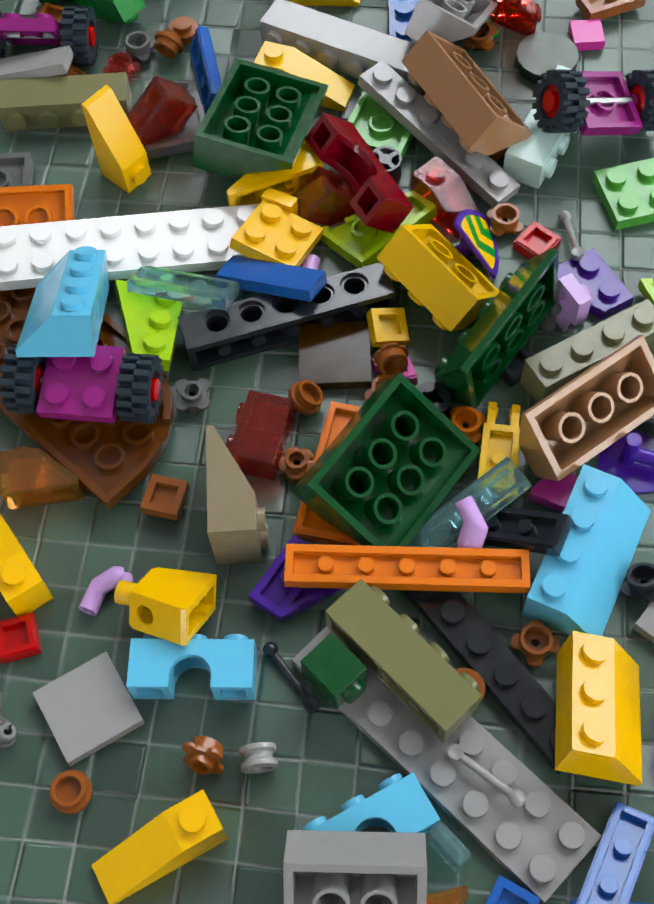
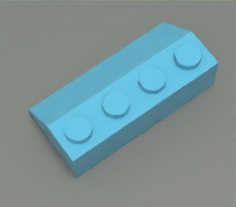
M82 246L75 250H69L44 278L37 283L15 350L16 357H95L109 292L106 250H96V248L91 246Z
M583 464L563 511V514L570 516L573 524L560 556L545 554L526 598L522 611L523 616L532 620H540L544 625L568 635L572 631L598 636L603 635L621 589L620 587L623 584L651 512L648 506L621 478Z

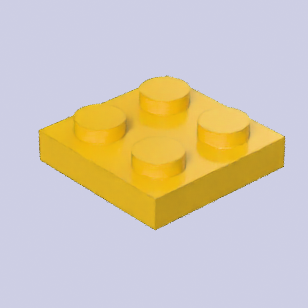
M263 199L232 236L230 248L251 259L300 267L321 239L324 228Z

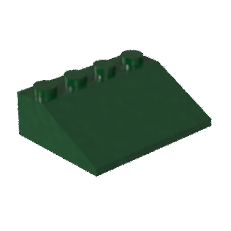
M236 58L194 134L192 167L222 176L292 169L326 95L328 85Z
M551 248L521 263L514 274L508 273L501 282L500 292L493 301L488 300L480 309L478 321L471 329L466 328L461 333L456 343L457 348L450 357L445 356L439 362L434 372L435 381L447 387L452 400L461 406H470L476 409L558 302V251Z
M399 372L383 381L294 487L292 492L320 518L360 545L407 547L481 449Z

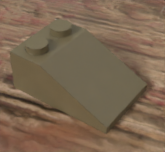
M213 425L205 426L207 534L216 565L263 562L262 548L269 547L268 524H266L265 507L257 506L254 490Z

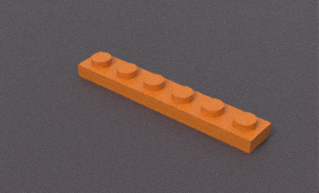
M286 544L285 587L350 589L362 579L370 588L375 585L381 590L529 593V549Z

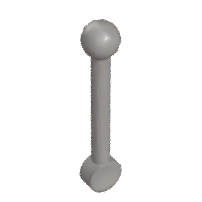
M563 210L559 213L558 218L560 222L564 223L573 248L571 250V258L574 261H580V258L585 256V249L579 247L570 222L572 219L571 212Z
M453 743L448 746L447 757L450 761L461 762L506 795L512 806L520 807L524 804L525 795L521 790L511 789L465 755L462 745Z

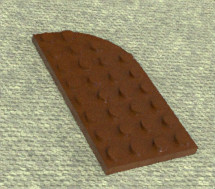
M36 287L0 291V368L1 365L5 364L3 357L4 354H8V347H12V344H18ZM105 312L97 345L124 347L126 352L129 353L125 337L126 329ZM165 371L162 373V376H164V383L162 384L164 392L163 396H161L162 406L159 408L160 414L156 417L157 421L153 424L121 421L118 412L116 413L115 423L42 418L38 414L9 412L5 410L6 407H3L2 401L4 397H0V412L108 510L133 490L157 464L169 440L174 416L173 398Z

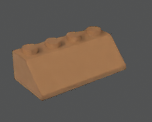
M426 30L401 61L409 71L408 78L425 91V100L435 109H439L443 114L441 117L442 122L449 129L457 132L460 136L458 139L459 144L469 153L476 151L489 156L524 141L533 134L463 48Z
M636 336L521 414L519 447L535 477L554 481L562 480L654 415V357L644 336Z

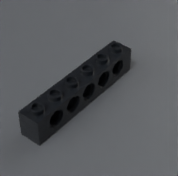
M379 262L327 276L326 284L311 302L262 293L258 296L177 317L192 371L298 343V335L301 332L299 325L303 323H321L323 327H330L335 322L367 321L366 313L370 308H396V291L389 276L383 270L384 265Z

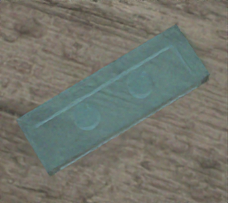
M142 265L127 280L128 292L227 310L240 294V286L237 281Z
M506 457L434 512L418 533L428 547L452 548L457 544L463 524L454 505L455 503L468 496H473L486 522L531 488L532 485L515 464Z

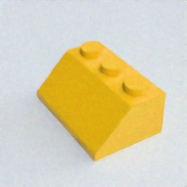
M432 224L402 225L376 257L384 265V272L394 281L401 282L409 290L407 294L411 300L420 306H425L433 314L432 319L435 324L445 331L454 332L465 329L478 318V313L482 306L488 300L493 301L500 292Z
M572 631L557 653L555 770L640 786L642 784L639 665L615 639Z

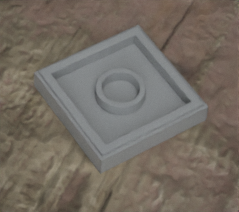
M107 652L98 655L32 692L70 767L145 724Z

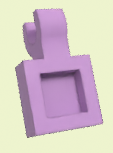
M572 273L560 278L558 281V303L562 310L556 316L555 322L563 332L568 331L571 323L576 326L586 321L592 301L587 287L580 284Z

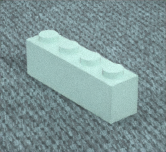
M560 65L556 67V69L572 70ZM531 109L524 123L533 134L528 139L514 144L507 149L503 169L516 181L539 189L545 177L549 179L552 177L558 160L556 158L558 154L562 156L565 154L570 142V133L543 132V128L537 126L539 120H534L533 114L537 112L536 109Z

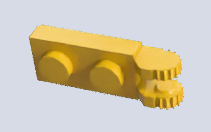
M489 401L486 422L483 424L475 496L514 501L520 449V405L512 404L509 409V425L495 424L498 416L497 402Z

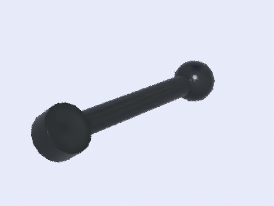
M274 642L266 643L263 647L264 655L274 660L304 700L303 706L305 711L310 714L317 712L320 708L319 699L316 696L309 695L279 655L278 645Z

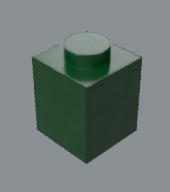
M332 633L300 661L302 674L336 709L345 701L348 704H352L367 688L364 684L367 682V668Z

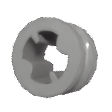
M257 742L240 747L239 755L244 758V762L240 765L241 772L259 774L277 769L279 767L278 760L273 758V754L277 752L276 744L272 742Z

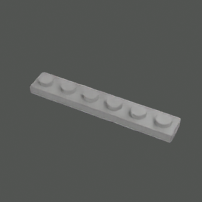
M383 60L359 75L358 85L492 208L500 203H505L518 193L521 185L489 156L476 151L473 153L466 151L458 142L460 136L457 132L449 129L442 122L441 117L443 114L432 107L420 93Z

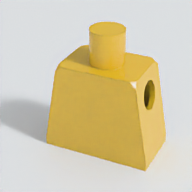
M161 567L152 568L138 583L120 580L115 589L114 601L116 604L129 606V624L132 629L186 646L216 610L217 575Z

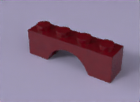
M323 112L305 140L320 161L337 170L354 187L357 194L351 200L350 205L364 225L394 234L414 208L352 122Z

